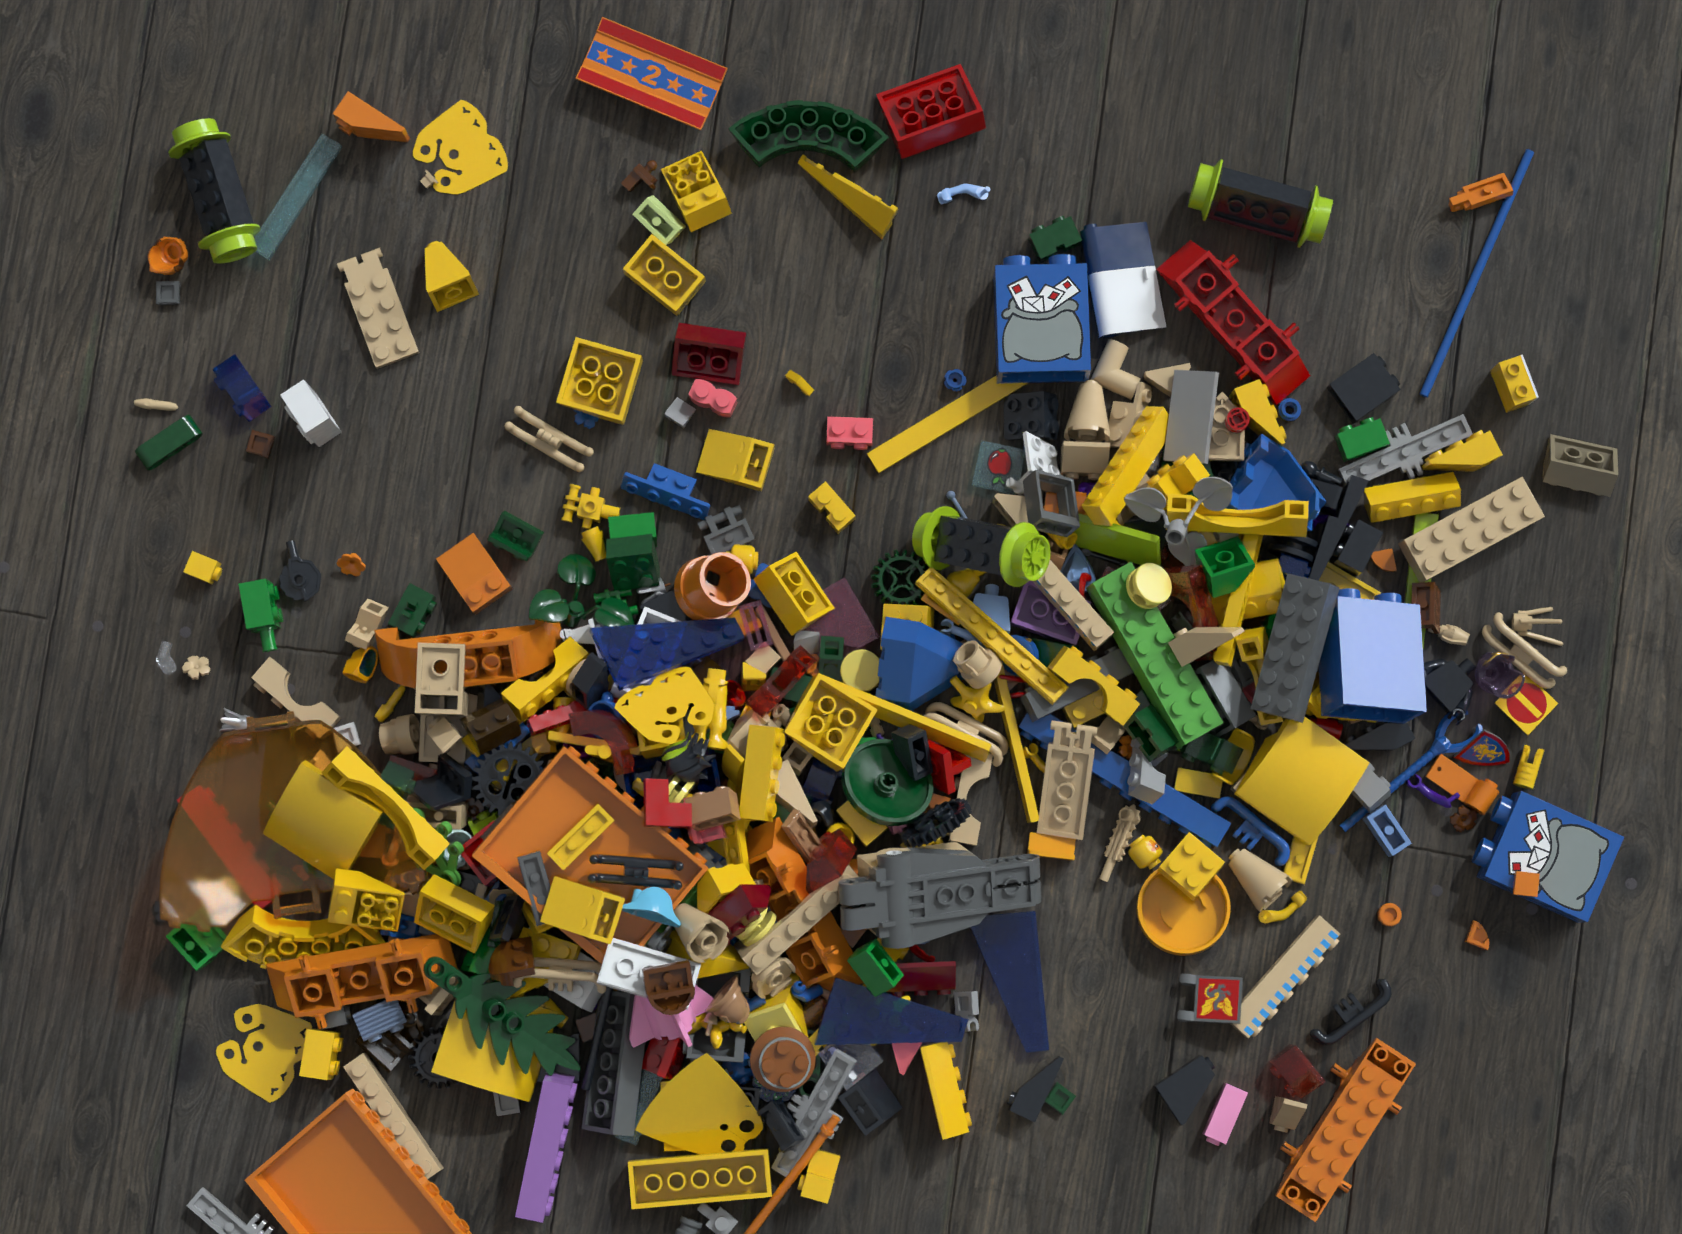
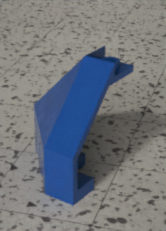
M1261 434L1248 447L1244 454L1247 460L1241 469L1237 468L1230 481L1233 486L1232 499L1226 509L1251 510L1275 505L1284 500L1309 501L1307 531H1312L1313 520L1316 519L1320 509L1327 503L1291 452Z
M886 617L881 637L882 654L879 659V685L876 689V697L912 711L953 686L949 681L955 675L960 680L964 679L957 665L953 662L956 651L963 643L921 622Z

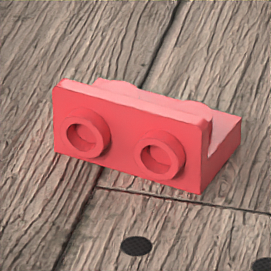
M827 417L826 445H831L832 449H845V446H854L855 450H867V446L872 447L873 418Z

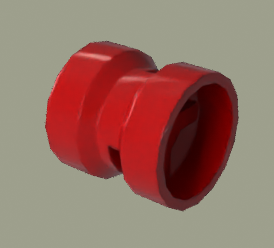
M1233 408L1225 418V427L1231 433H1241L1249 424L1250 417L1245 409Z

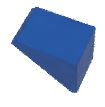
M402 914L398 932L381 929L380 933L402 939L421 936V933H418L420 925L414 923L415 917Z

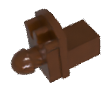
M648 161L645 167L639 163L621 184L628 191L632 192L644 180L655 190L657 187L654 184L658 180L651 172L657 168L656 161Z

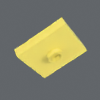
M785 1002L751 1013L744 1022L754 1041L764 1032L775 1027H791L801 1031Z

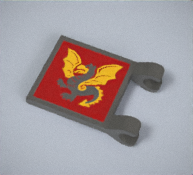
M1180 974L1179 981L1181 985H1196L1194 1012L1179 1010L1177 1012V1019L1180 1022L1241 1023L1243 977Z

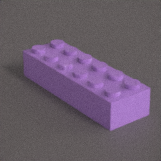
M553 1072L552 1076L546 1073L544 1077L515 1217L543 1223L545 1216H550L554 1196H550V1193L554 1194L559 1177L555 1170L559 1171L563 1158V1151L559 1150L564 1148L568 1129H565L564 1126L569 1124L573 1106H569V1102L573 1103L578 1085L573 1083L575 1076Z

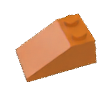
M349 91L333 112L337 120L335 123L339 125L341 131L349 136L353 133L357 137L407 143L410 140L404 127Z
M474 533L436 558L475 615L513 589Z

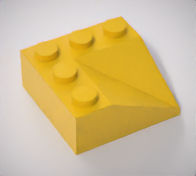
M575 337L556 403L603 420L624 425L642 366V356Z
M818 673L812 677L803 692L784 733L815 758L832 769L839 771L844 769L878 709Z

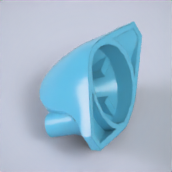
M649 887L643 891L634 889L631 902L624 904L621 910L677 928L681 925V922L674 914L671 897L664 889L659 887Z

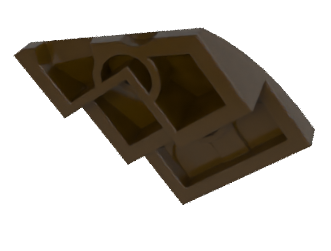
M398 1000L407 1021L403 1023V1029L391 1033L390 1030L381 1033L382 1038L372 1043H369L368 1040L363 1041L361 1035L355 1040L388 1073L412 1050L411 1047L417 1044L415 1039L421 1040L423 1038L421 1032L424 1031V1028L418 1020V1013H409L406 1001Z

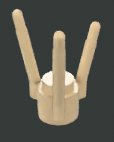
M1552 607L1513 613L1512 630L1517 632L1519 636H1527L1559 646L1563 645L1562 641L1527 631L1532 629V624H1561V619H1532V616H1529L1550 612L1553 610Z

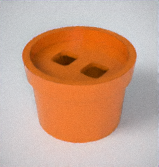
M719 552L686 562L676 575L674 593L679 607L689 618L702 624H716L730 616L738 604L747 597L751 586V578L746 565L741 559L727 552ZM708 571H712L720 576L717 586L706 581Z

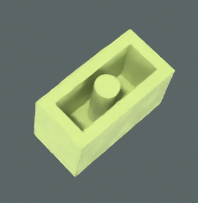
M654 195L647 197L633 213L665 245L672 243L686 227Z

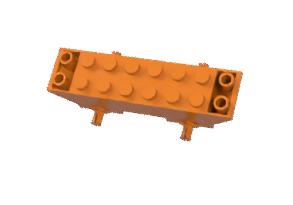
M780 817L774 818L773 822H766L749 830L746 843L750 875L753 879H763L764 885H770L771 892L768 905L776 915L777 922L794 910L816 886L798 850L781 827L783 823ZM831 911L785 950L789 960L796 968L795 973L806 987L812 984H819L822 988L837 994L864 983L847 961L853 952Z
M437 934L404 940L396 938V940L392 939L387 943L313 956L304 955L303 957L301 955L296 959L266 964L277 1006L294 1012L295 1018L304 1016L315 1017L318 1029L327 1027L325 1014L341 1010L343 1005L385 998L386 1002L395 1000L406 1001L408 1012L415 1013L418 1011L415 999L432 994L433 989L438 987L436 983L425 976L423 971L425 962L429 958L436 956L442 958L458 970L451 942ZM434 964L432 966V972H435L437 970V964Z
M1375 1038L1362 1055L1357 1057L1349 1069L1345 1070L1334 1063V1068L1331 1067L1330 1072L1339 1076L1341 1080L1340 1086L1334 1093V1098L1302 1145L1296 1149L1285 1141L1283 1145L1290 1150L1283 1146L1280 1148V1150L1290 1155L1291 1159L1289 1166L1283 1173L1284 1177L1275 1196L1316 1222L1337 1188L1348 1193L1349 1190L1342 1186V1184L1351 1189L1352 1185L1344 1181L1343 1178L1387 1109L1396 1115L1399 1113L1398 1110H1401L1402 1106L1393 1102L1416 1063L1378 1038Z

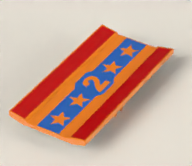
M602 17L584 62L576 76V80L702 130L728 68Z

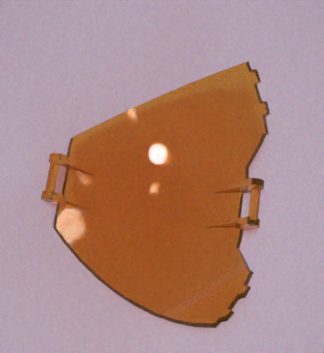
M289 711L285 715L255 719L253 716L246 717L248 729L225 732L218 738L199 763L180 799L164 850L160 877V919L168 921L169 927L180 929L181 924L196 925L198 931L210 932L211 927L228 928L227 925L253 901L272 900L274 919H282V916L314 912V914L322 913L319 893L332 891L334 879L265 836L263 831L299 765L305 760L323 771L348 746L386 782L384 777L352 742L321 720L295 722L294 711ZM288 724L287 726H280V727H273V728H265V729L255 730V728H259V727H266V726H274V725ZM383 813L377 822L378 827L351 870L360 871L404 893L410 891L412 895H415L422 889V884L428 882L426 869L423 870L407 855L405 844L392 820ZM312 891L313 902L280 907L279 895Z

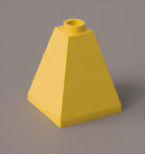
M434 241L427 245V248H425L426 290L437 312L479 295L469 271L442 241Z

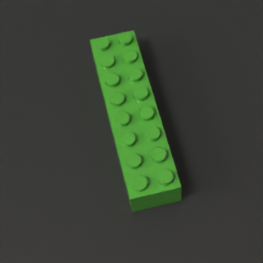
M1129 562L1086 587V590L1103 620L1113 630L1112 636L1151 704L1179 742L1175 745L1178 749L1221 725L1223 721L1190 663L1181 667L1168 644L1175 637L1158 607L1144 609L1137 606L1130 599L1126 589V580L1128 575L1135 570L1132 562Z

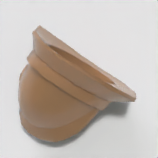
M734 975L723 985L705 1012L713 1013L727 1023L742 1024L747 1020L750 1008L741 992V987L738 985L737 975Z

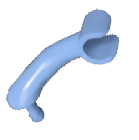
M961 184L943 189L937 194L940 204L951 202V196L961 193H967L975 198L984 200L988 197L990 188L972 184Z
M944 619L941 622L942 626L950 628L948 630H941V633L947 636L954 634L966 641L974 640L980 646L986 648L968 630L954 626L951 620Z

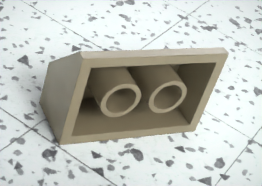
M1550 434L1543 465V482L1553 486L1558 485L1576 491L1581 490L1599 496L1610 497L1618 477L1617 449Z

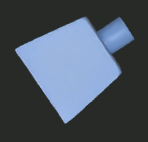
M988 584L985 586V594H975L973 603L1009 634L1008 598L998 596L999 586Z

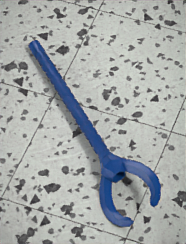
M1450 713L1446 714L1437 727L1435 739L1430 750L1389 783L1391 785L1389 787L1391 794L1434 757L1440 754L1459 752L1483 731L1482 725L1478 724L1476 726L1475 733L1468 740L1451 744L1444 735L1448 725L1456 717L1453 716L1451 719H1448L1447 717ZM1362 806L1339 826L1346 832L1369 812Z

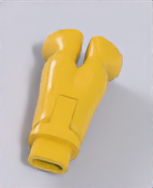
M708 668L707 678L703 679L705 682L703 687L714 704L712 721L707 726L692 725L694 734H699L697 742L700 738H703L705 742L706 731L710 729L707 748L725 751L729 745L722 738V733L727 728L726 704L728 681H725L726 670ZM698 712L695 715L698 720H702L706 716L704 712Z

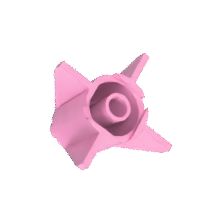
M695 984L694 999L691 1000L688 1010L676 1015H665L652 1007L647 998L635 995L629 1033L631 1046L634 1048L654 1037L662 1040L661 1037L666 1036L669 1040L680 1037L688 1047L692 1046L688 1032L692 1029L691 1024L693 1021L696 1023V1016L705 1012L713 997Z

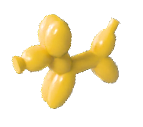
M707 1012L696 1016V1023L693 1021L691 1024L692 1029L688 1032V1035L697 1032L702 1027L707 1029L708 1023L704 1022ZM722 1020L717 1024H712L710 1034L712 1046L714 1049H718L721 1046L722 1032L730 1028L734 1032L741 1031L744 1034L747 1026H743V1023H727Z

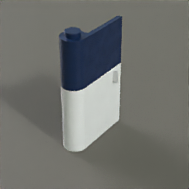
M1147 222L1097 227V224L1083 226L1084 230L1080 231V237L1082 239L1085 263H1087V274L1099 338H1111L1128 332L1166 328Z

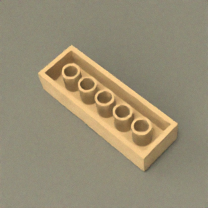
M1522 476L1404 539L1398 545L1418 581L1421 583L1528 527L1545 516Z

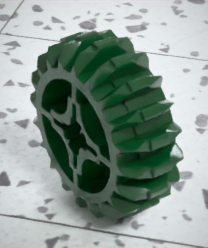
M903 549L902 556H898V551L894 550L893 558H891L889 553H885L886 562L881 558L878 559V563L882 567H873V570L878 572V575H871V579L878 582L871 584V588H879L874 593V596L883 595L880 600L881 604L888 600V604L909 605L912 602V605H918L917 598L923 602L921 594L924 592L920 588L917 590L910 582V577L915 570L918 571L921 577L924 574V570L929 567L927 564L920 565L923 557H919L915 561L916 553L914 551L910 557H906V549ZM898 562L910 564L903 571H898L891 565ZM885 571L893 579V584L887 591L882 582ZM907 574L905 580L907 585L896 586L898 580L896 576H905ZM901 589L912 594L908 598H896L892 595Z

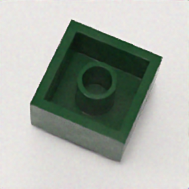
M652 534L606 539V560L614 591L660 586V565Z

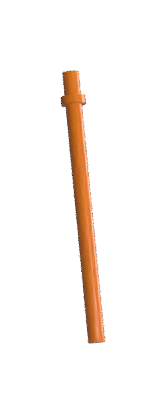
M833 1114L826 1124H822L819 1134L744 1234H755L827 1137L833 1135V1129L840 1121L839 1117Z

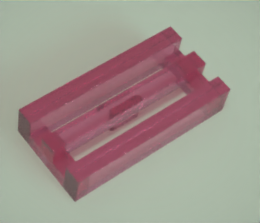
M761 601L738 606L751 651L772 646L773 641ZM756 606L758 607L766 634V642L762 640L753 607ZM746 609H749L759 643L754 645L744 612Z

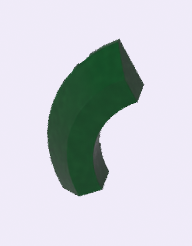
M795 100L774 106H766L762 110L755 113L752 112L728 128L743 151L759 168L771 159L783 154L811 151L831 156L844 163L855 173L876 154L889 138L867 118L859 116L852 110L821 101Z

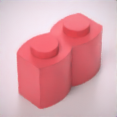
M695 379L689 391V398L694 404L703 408H711L714 413L722 417H731L737 405V398L731 392L724 389H716L711 383L702 379Z

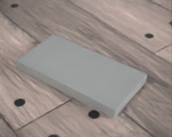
M1174 370L1164 461L1174 462L1182 455L1188 457L1195 453L1202 464H1208L1219 373Z

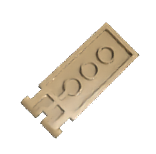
M380 248L361 254L363 262L360 264L356 257L337 263L340 272L345 271L348 282L345 283V287L376 369L419 353L388 268L383 269L379 257H382L383 254Z
M1052 720L1050 730H1055L1053 742L1048 744L1037 833L1083 840L1095 749L1091 748L1092 736H1097L1098 727L1078 724L1076 732H1071L1072 723Z

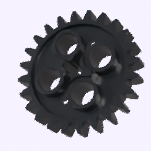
M510 741L508 748H505L504 744L500 745V750L492 749L491 755L487 752L484 753L485 761L482 759L477 760L481 768L473 769L479 773L478 776L472 778V780L478 781V785L474 786L473 790H480V793L476 796L477 799L484 797L485 800L482 806L488 803L491 805L489 812L497 808L498 816H500L503 810L511 803L517 801L511 796V791L516 787H520L525 792L543 771L539 766L544 761L536 762L535 758L538 753L530 755L531 747L523 751L521 750L522 743H519L517 748H513V743ZM503 758L508 761L509 767L506 771L497 770L495 763L498 759ZM516 759L518 762L513 778L517 779V782L511 783L507 799H503L502 796L507 783L503 777L509 775L513 760ZM521 765H527L531 768V775L529 777L522 778L519 776L518 768ZM492 781L501 783L502 790L500 793L493 794L489 790V784Z
M965 798L951 799L949 802L944 801L939 805L936 804L934 808L923 813L913 822L906 824L907 827L902 829L900 837L905 846L912 848L920 847L923 844L928 845L933 841L936 842L938 838H944L945 834L952 833L953 830L960 827L961 823L966 822V819L972 813V809ZM937 819L940 825L935 827L933 821Z

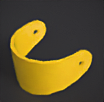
M1235 728L1211 776L1229 785L1236 783L1251 759L1255 744L1254 737L1241 729Z

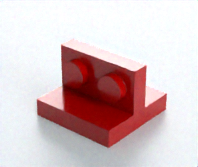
M928 739L933 773H931L933 786L949 795L956 791L954 775L971 767V758Z
M667 1036L661 1037L662 1040L654 1037L649 1042L643 1059L642 1069L655 1073L657 1076L672 1079L680 1072L686 1056L683 1055L684 1041L680 1037L669 1040Z

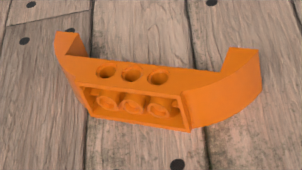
M535 620L533 625L402 640L399 639L397 627L374 630L381 671L391 681L411 688H416L418 643L465 644L464 687L511 682L533 674L555 661L553 650L563 643V639L560 637V622L548 623ZM443 660L437 661L434 665L435 671L438 674L446 672L447 663Z

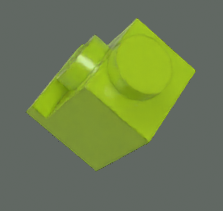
M485 810L477 814V819L475 820L470 816L468 817V824L475 835L499 817L498 811L489 812V810Z

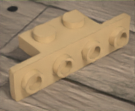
M1138 382L1134 403L1113 401L1109 419L1110 441L1107 442L1110 443V448L1120 447L1142 411L1151 401V387L1144 382Z

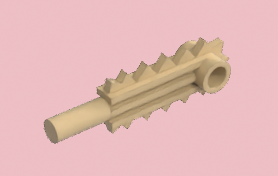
M1134 804L1130 807L1125 805L1120 810L1119 820L1116 821L1117 826L1112 829L1114 834L1109 838V845L1105 846L1107 850L1104 854L1108 858L1099 877L1103 881L1108 882L1116 861H1122V856L1126 855L1125 848L1129 847L1128 841L1133 838L1132 831L1136 829L1135 825L1140 822V811L1136 810Z

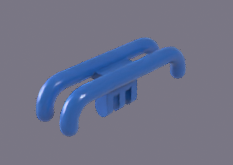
M1223 797L1211 805L1213 812H1218L1223 807H1229L1244 820L1232 836L1236 839L1243 832L1245 835L1239 841L1242 845L1250 838L1252 841L1246 847L1249 851L1263 836L1278 849V856L1274 861L1275 865L1283 866L1286 864L1290 856L1287 842L1240 801L1233 797Z

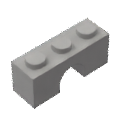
M1132 739V756L1129 760L1131 769L1127 781L1129 785L1128 795L1153 804L1164 794L1166 775L1158 772L1153 766H1157L1166 758L1167 753L1149 763L1139 749L1141 744L1137 739Z

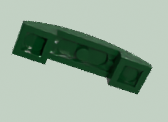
M821 636L819 673L841 682L840 667L843 661L844 637Z

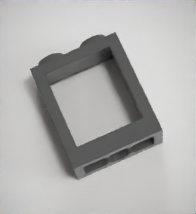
M1034 470L1023 480L1028 523L1034 525L1038 531L1068 537L1080 527L1074 479L1064 477L1063 475L1047 473L1043 470ZM1041 490L1057 494L1059 514L1043 510Z

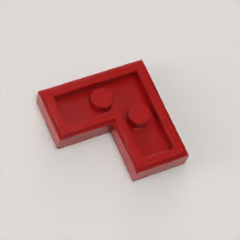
M645 778L643 780L644 827L691 828L692 803H670L668 779Z

